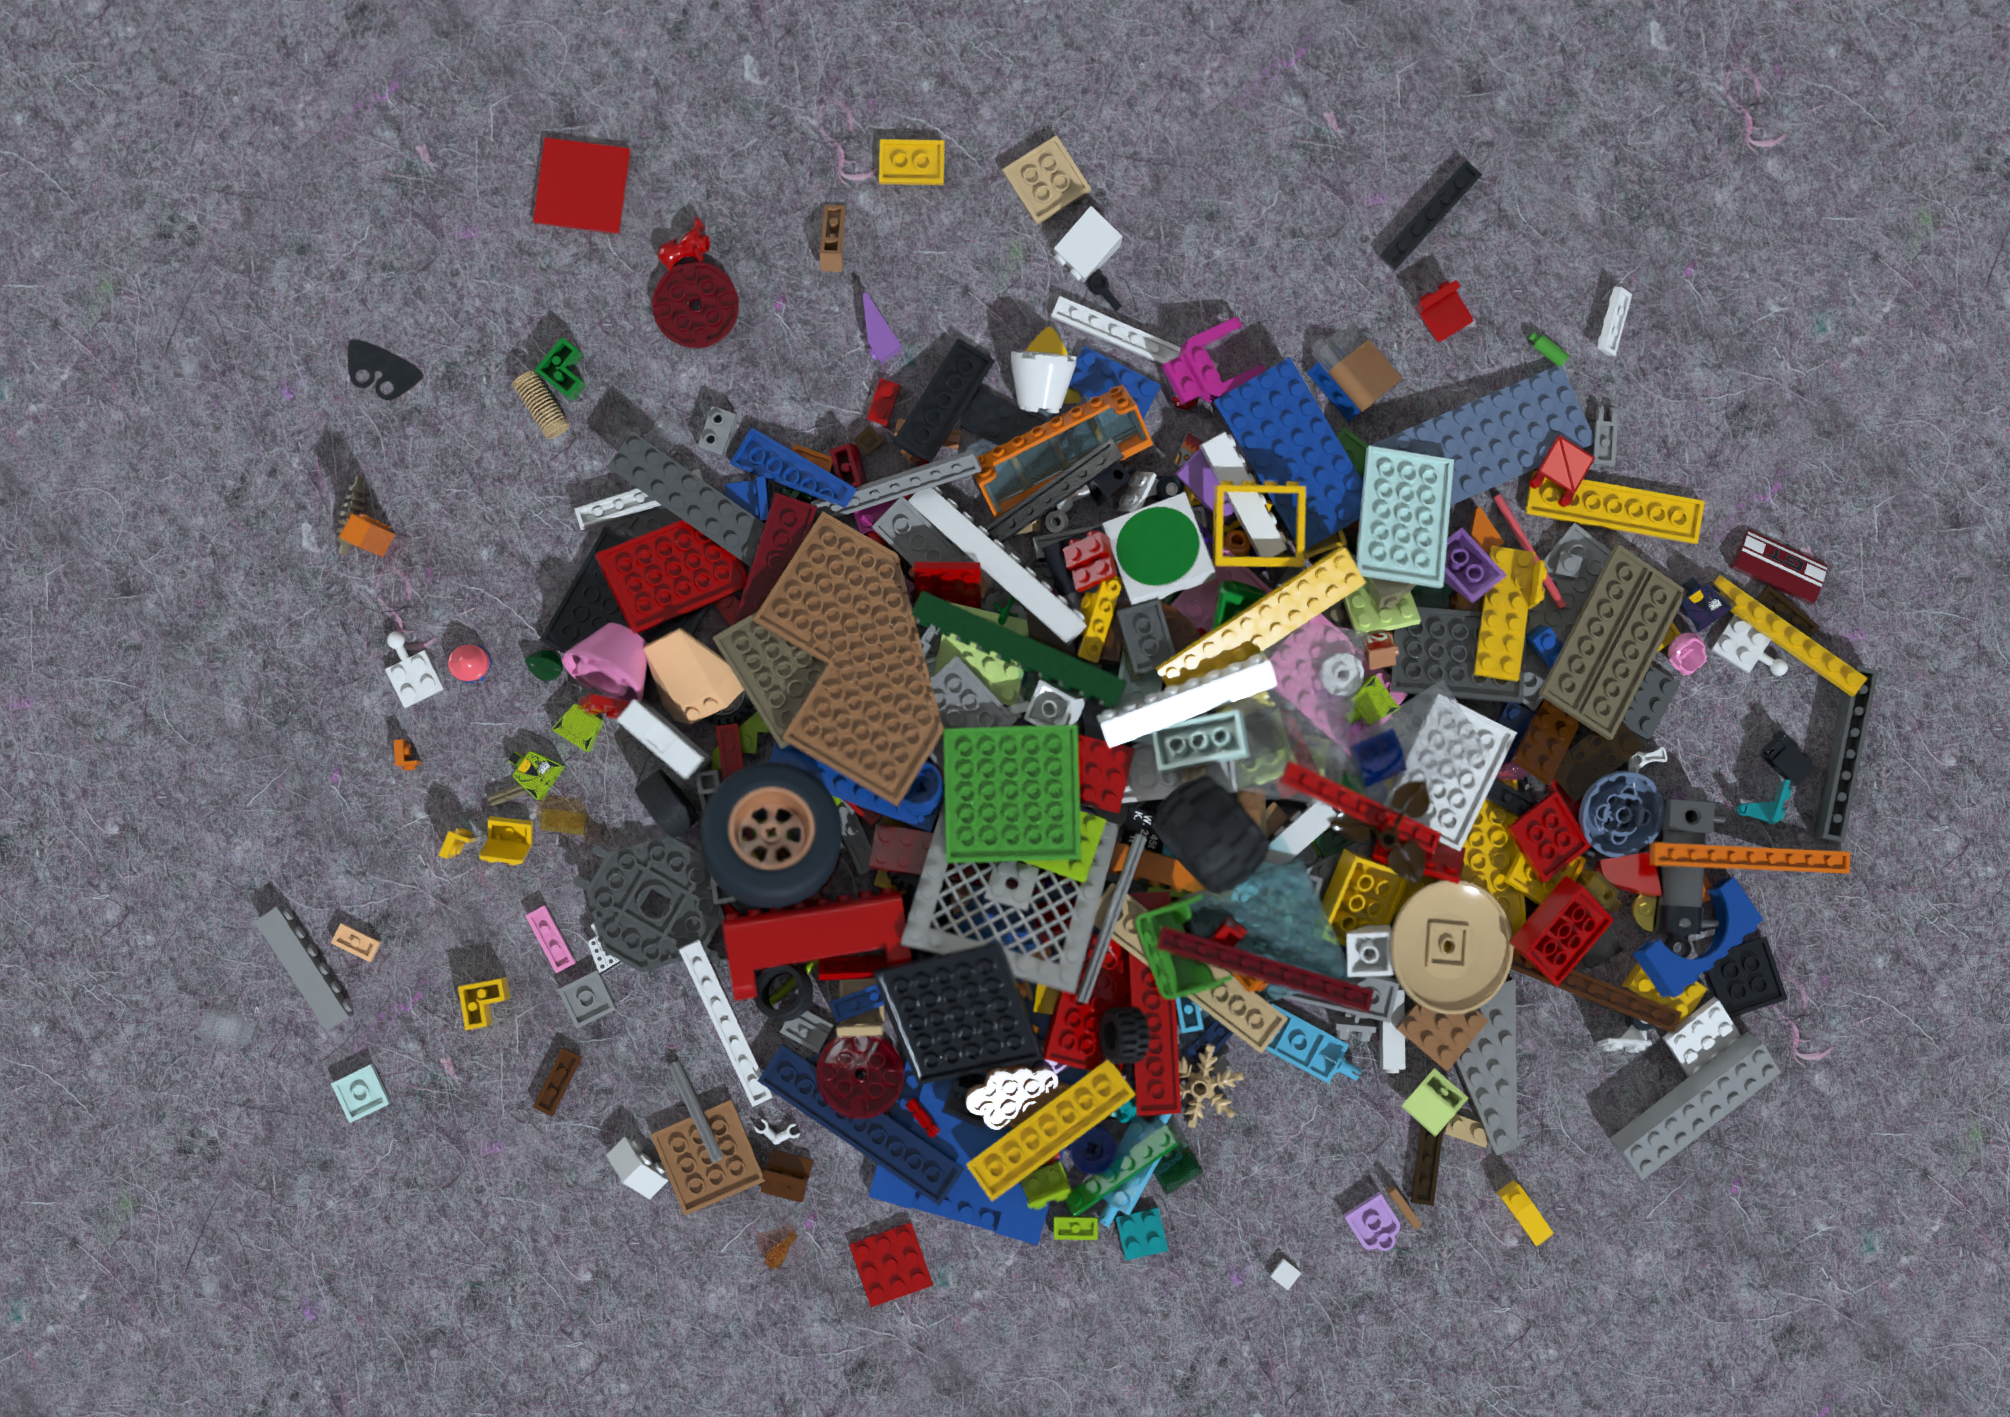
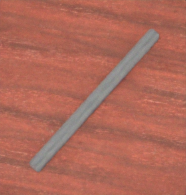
M1134 835L1076 997L1080 1002L1087 1003L1090 998L1146 842L1144 835Z

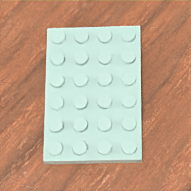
M1374 446L1366 448L1355 564L1362 576L1435 588L1443 587L1454 467L1453 459Z

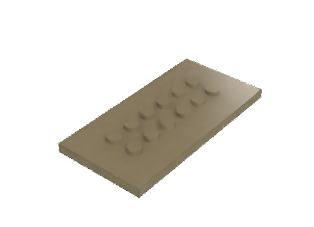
M1615 545L1538 694L1607 740H1612L1687 590L1621 545Z

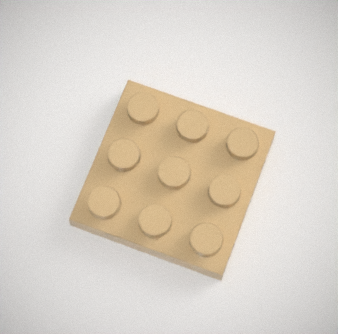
M1057 135L1002 169V173L1036 225H1039L1091 192L1089 184Z

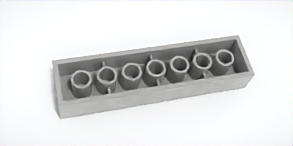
M1746 1032L1617 1132L1610 1140L1627 1166L1641 1180H1644L1781 1072L1765 1045L1750 1032Z

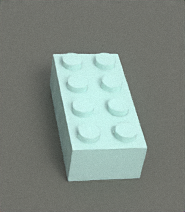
M1239 710L1179 721L1152 731L1158 771L1163 774L1250 757L1243 713Z

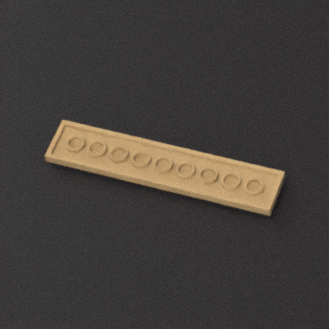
M1111 883L1100 897L1093 923L1100 930L1116 888L1114 883ZM1127 894L1111 938L1151 969L1135 924L1136 918L1148 912V910ZM1208 965L1215 979L1231 975L1226 970ZM1231 975L1232 980L1213 989L1187 995L1194 1003L1261 1054L1288 1019L1255 992L1248 993L1233 975Z

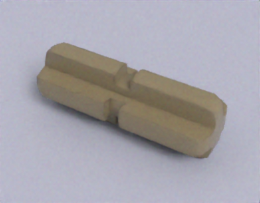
M519 783L506 788V791L501 790L488 795V801L491 806H495L508 801V799L524 795L526 790Z

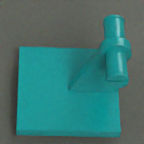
M1786 779L1780 782L1774 802L1742 803L1738 805L1737 813L1740 816H1750L1766 821L1770 825L1779 822V820L1783 819L1786 810L1783 807V803L1786 799H1789L1792 792V787L1789 786L1790 780Z

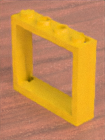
M1220 481V485H1214L1212 565L1304 567L1306 486H1299V482H1286V486H1277V481H1264V486H1255V481H1242V485H1233V481ZM1224 492L1297 493L1296 557L1222 556Z

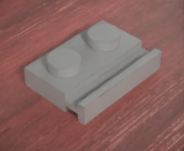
M806 1010L797 1019L786 1021L780 1033L819 1053L834 1024Z

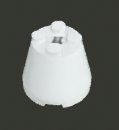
M1011 351V365L1017 402L1020 405V409L1038 412V408H1040V410L1049 413H1059L1076 366L1077 356L1021 351V353Z

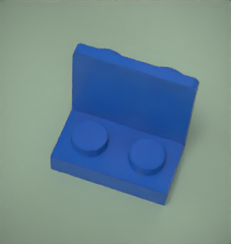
M765 476L756 477L755 481L727 483L724 485L727 498L763 523L766 522L770 510L768 480Z

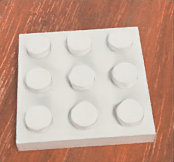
M1713 997L1678 1024L1675 1033L1668 1032L1662 1038L1686 1075L1690 1077L1739 1039L1741 1035L1720 1001Z

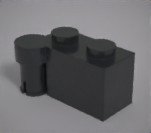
M1778 730L1772 736L1773 739L1761 749L1762 753L1760 756L1783 780H1790L1789 786H1798L1816 767L1812 764L1813 760L1806 753H1801L1796 748L1797 743L1783 731Z

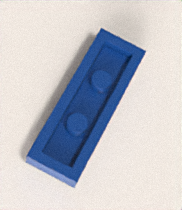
M1322 358L1307 374L1349 422L1361 411L1328 374L1332 368Z

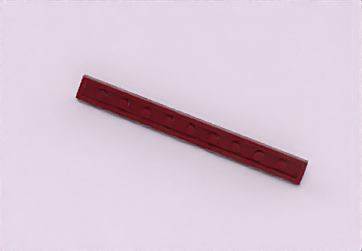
M1165 926L1160 928L1156 944L1157 950L1361 1012H1370L1374 990Z

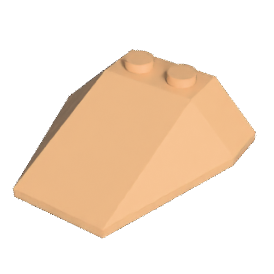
M681 628L645 645L643 648L662 705L675 721L691 725L728 707L744 690L725 659Z

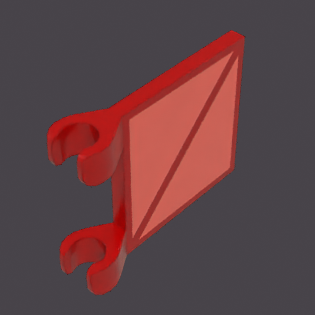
M1558 435L1539 469L1530 480L1529 486L1533 489L1539 488L1544 478H1547L1566 490L1558 500V504L1562 507L1569 506L1595 457Z

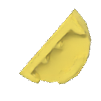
M1638 895L1632 904V916L1642 929L1652 932L1657 898Z

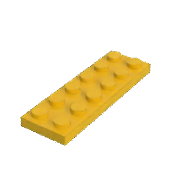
M1491 546L1489 557L1506 574V577L1484 594L1473 675L1518 682L1535 552Z

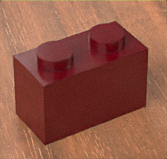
M847 443L829 450L836 476L853 487L868 483L857 445Z

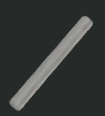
M675 1061L669 1065L670 1072L711 1161L718 1162L723 1158V1154L681 1063Z

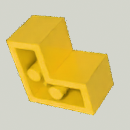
M507 977L465 984L458 987L465 1030L493 1024L490 1003L505 1001L511 998Z

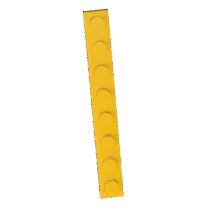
M1721 575L1713 582L1737 604L1730 610L1733 614L1851 697L1858 692L1867 680L1864 675Z

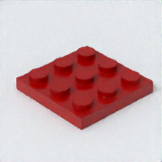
M914 562L916 603L921 592L924 591L946 602L981 609V562Z
M1078 734L1079 797L1081 804L1116 813L1120 812L1135 748L1121 744L1109 747L1105 740Z
M1558 791L1550 793L1506 828L1540 883H1546L1591 847Z
M912 1221L849 1244L870 1307L933 1286V1281Z

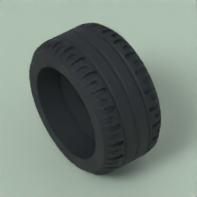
M791 963L767 967L756 977L757 997L754 998L758 1009L765 1016L778 1021H791L803 1015L809 1008L813 999V984L806 971L799 966ZM787 973L792 974L798 984L797 997L789 1007L777 1010L769 1001V988L778 976Z

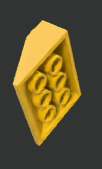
M1344 849L1311 926V930L1321 938L1347 946L1346 933L1367 925H1390L1409 879L1395 874L1389 865L1371 860L1372 858Z

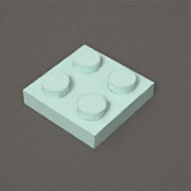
M374 1064L368 1065L331 1083L349 1123L391 1104Z

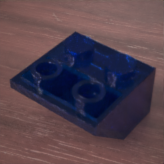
M1394 728L1348 746L1365 787L1407 771L1403 748Z

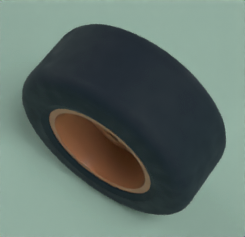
M776 762L747 766L727 777L714 790L706 803L700 829L703 858L714 881L727 894L743 903L761 908H780L796 904L819 890L828 880L836 866L842 841V821L838 806L822 782L799 767ZM760 809H765L768 819L763 823H758L751 815ZM779 809H783L792 815L791 819L784 824L775 819ZM749 828L755 830L756 839L743 842L742 829ZM795 828L800 829L801 841L795 843L787 840V831ZM775 832V837L767 838L768 834ZM757 847L767 850L764 862H760L751 856V853ZM784 847L791 853V857L778 862L775 851Z

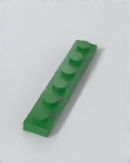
M1165 1124L1067 1194L1068 1197L1065 1198V1201L1072 1215L1078 1216L1178 1146L1180 1143L1171 1126Z

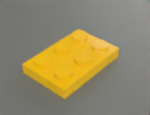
M880 139L879 184L944 185L945 141Z

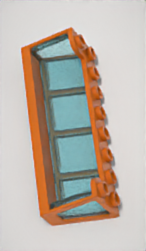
M1122 384L1111 388L1100 396L1093 397L1090 401L1080 406L1073 407L1070 411L1052 418L1051 421L1041 426L1034 427L1031 431L1021 436L1014 437L1003 445L994 447L983 455L977 456L982 466V471L973 475L995 519H997L1110 438L1114 440L1124 455L1122 460L1152 446L1153 443L1135 401Z

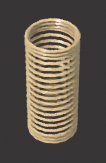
M531 370L517 377L513 381L512 386L519 397L522 398L523 404L526 405L525 407L532 414L546 439H552L566 431L570 424L565 419V416H563V413H561V410H559L555 400H552L553 397L548 393L547 388L544 387L545 384H542L543 381L540 380L539 375L534 370Z

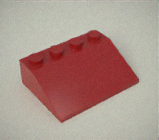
M1565 875L1512 937L1509 944L1558 987L1614 919L1581 884Z

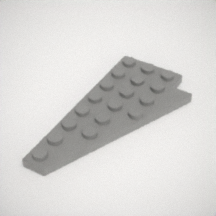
M1515 979L1504 982L1491 1000L1476 1009L1489 1021L1456 1060L1458 1070L1496 1156L1517 1148Z

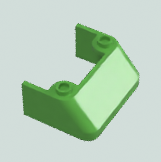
M1202 894L1148 911L1136 918V928L1160 994L1165 999L1170 1000L1207 991L1232 980L1231 975L1215 979L1208 965H1196V962L1156 949L1162 926L1184 932L1182 923L1187 922L1191 917L1189 904L1203 899Z

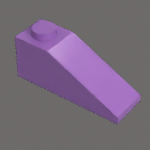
M867 292L863 294L867 339L870 347L867 351L874 361L878 359L880 364L901 352L902 346Z

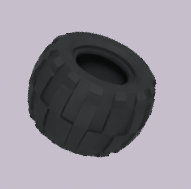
M1201 775L1197 780L1193 778L1178 786L1164 799L1157 809L1158 814L1152 818L1154 830L1171 853L1205 889L1214 894H1221L1225 890L1230 891L1243 884L1259 869L1265 860L1264 855L1269 852V841L1256 821L1222 784L1210 776Z

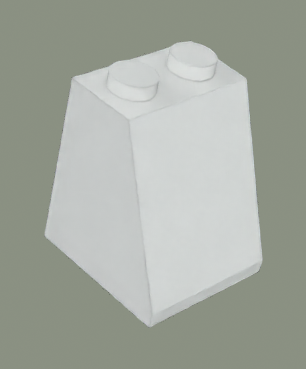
M1091 206L1055 246L1054 258L1061 266L1066 265L1071 270L1069 273L1075 280H1081L1085 283L1120 248L1122 235Z

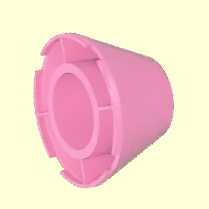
M608 623L565 652L562 659L564 667L573 678L590 690L593 687L602 692L604 697L627 702L642 700L647 667V658L643 648L647 643L637 633L634 634L631 629L620 624Z

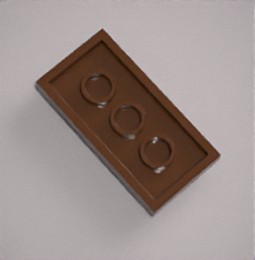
M1544 698L1539 704L1512 761L1545 785L1550 784L1581 722Z

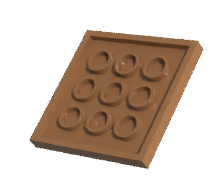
M733 1099L703 1111L723 1154V1158L718 1162L711 1161L692 1117H688L650 1134L684 1216L766 1181L762 1179V1168Z

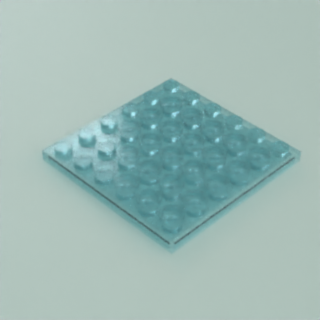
M1302 858L1255 872L1243 884L1230 891L1225 890L1221 894H1214L1207 889H1203L1179 897L1177 900H1183L1200 894L1203 896V899L1189 904L1191 917L1186 923L1191 934L1208 940L1223 920L1230 916L1248 929L1247 933L1233 948L1338 980L1349 978L1346 958ZM1268 984L1260 992L1254 991L1266 1002L1299 993L1272 984Z

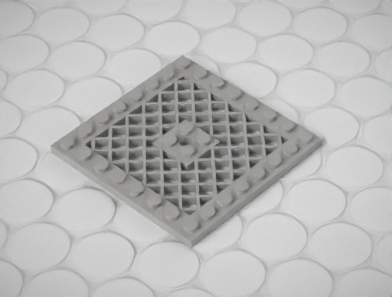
M944 799L901 945L941 955L986 945L994 940L1002 942L1000 937L1010 932L1015 942L1006 947L1002 942L1014 977L1074 994L1120 825L1106 821L1085 883L1081 882L1080 889L1075 880L1069 877L1058 883L1053 875L1054 872L1046 869L1045 873L1037 876L1039 868L1023 862L1024 864L1014 861L995 862L994 864L993 862H987L990 867L981 872L975 864L976 862H965L960 866L958 863H952L955 868L946 872L948 863H946ZM971 865L976 875L966 879L962 870ZM992 872L989 884H987L983 876ZM958 873L962 882L952 886L948 877ZM1049 876L1054 885L1044 890L1040 880ZM979 879L984 888L974 893L969 883ZM1009 879H1014L1017 881L1018 887L1013 890L1008 889L1005 882ZM944 880L949 889L940 893ZM1070 882L1075 892L1066 896L1061 886ZM1036 884L1040 893L1031 897L1034 885ZM965 886L970 895L960 900L956 890ZM1057 889L1062 899L1052 904L1047 894ZM986 892L984 900L989 901V903L982 906L977 897ZM952 893L956 903L946 907L942 898ZM1077 896L1076 904L1073 909L1069 900ZM1043 897L1048 906L1039 911L1034 901ZM973 899L978 909L968 913L963 904ZM938 900L943 910L934 914ZM1065 903L1069 913L1060 917L1055 907ZM1030 904L1034 914L1025 918L1021 911L1027 912ZM1000 905L1010 907L1011 909L1003 912ZM995 906L999 915L989 919L984 910ZM960 907L964 916L954 921L950 911ZM1051 910L1056 920L1046 924L1041 915ZM1016 911L1021 921L1011 926L1006 916ZM981 913L986 922L976 927L971 917ZM946 914L950 924L940 928L935 919ZM1072 916L1069 929H1067L1063 921ZM1038 918L1042 927L1033 932L1027 922ZM1002 919L1007 928L997 933L993 923ZM967 920L972 930L961 934L957 925ZM931 922L933 923L935 929L930 928ZM1059 923L1064 933L1054 938L1049 928ZM1024 925L1028 935L1019 939L1014 930ZM988 926L993 936L983 940L978 931ZM953 928L957 935L950 934L945 931ZM1045 931L1050 941L1040 945L1036 935ZM975 934L978 941L968 939L967 937ZM1066 937L1062 951L1057 942ZM1032 939L1037 948L1027 953L1022 943ZM1053 944L1058 954L1048 959L1043 949ZM1018 946L1021 953L1010 951V949ZM1039 952L1043 960L1031 956ZM1060 959L1059 964L1052 963V962H1054V961Z

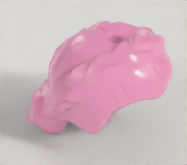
M1684 633L1677 636L1668 647L1667 655L1671 665L1679 670L1683 676L1694 673L1697 668H1700L1707 661L1703 640L1695 633Z

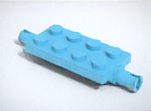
M1270 1003L1271 1006L1288 1019L1265 1050L1328 1084L1333 1075L1339 1072L1354 1081L1358 1080L1359 1076L1351 1071L1361 1075L1362 1068L1349 1063L1344 1057L1349 1044Z
M1171 1114L1156 1115L1154 1120L1150 1122L1140 1116H1136V1120H1133L1108 1164L1164 1126ZM1161 1158L1103 1197L1107 1204L1098 1218V1222L1110 1227L1118 1210L1130 1215Z

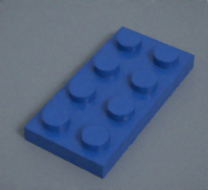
M1084 346L1076 360L1069 388L1092 399L1108 392L1113 387L1123 384L1135 401L1142 419H1144L1161 385ZM1128 412V413H1126V414H1121V415H1123V416H1125V417H1127V418L1133 420L1132 415H1131L1130 412Z

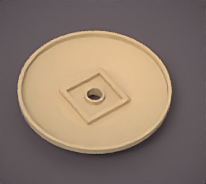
M1445 880L1431 883L1418 890L1405 902L1394 922L1390 940V953L1395 975L1404 991L1415 1002L1431 1011L1444 1014H1462L1473 1011L1491 1000L1500 990L1508 976L1513 957V947L1509 944L1513 937L1511 927L1500 904L1481 887L1466 881H1459V884ZM1448 940L1451 943V949L1446 953L1443 945Z

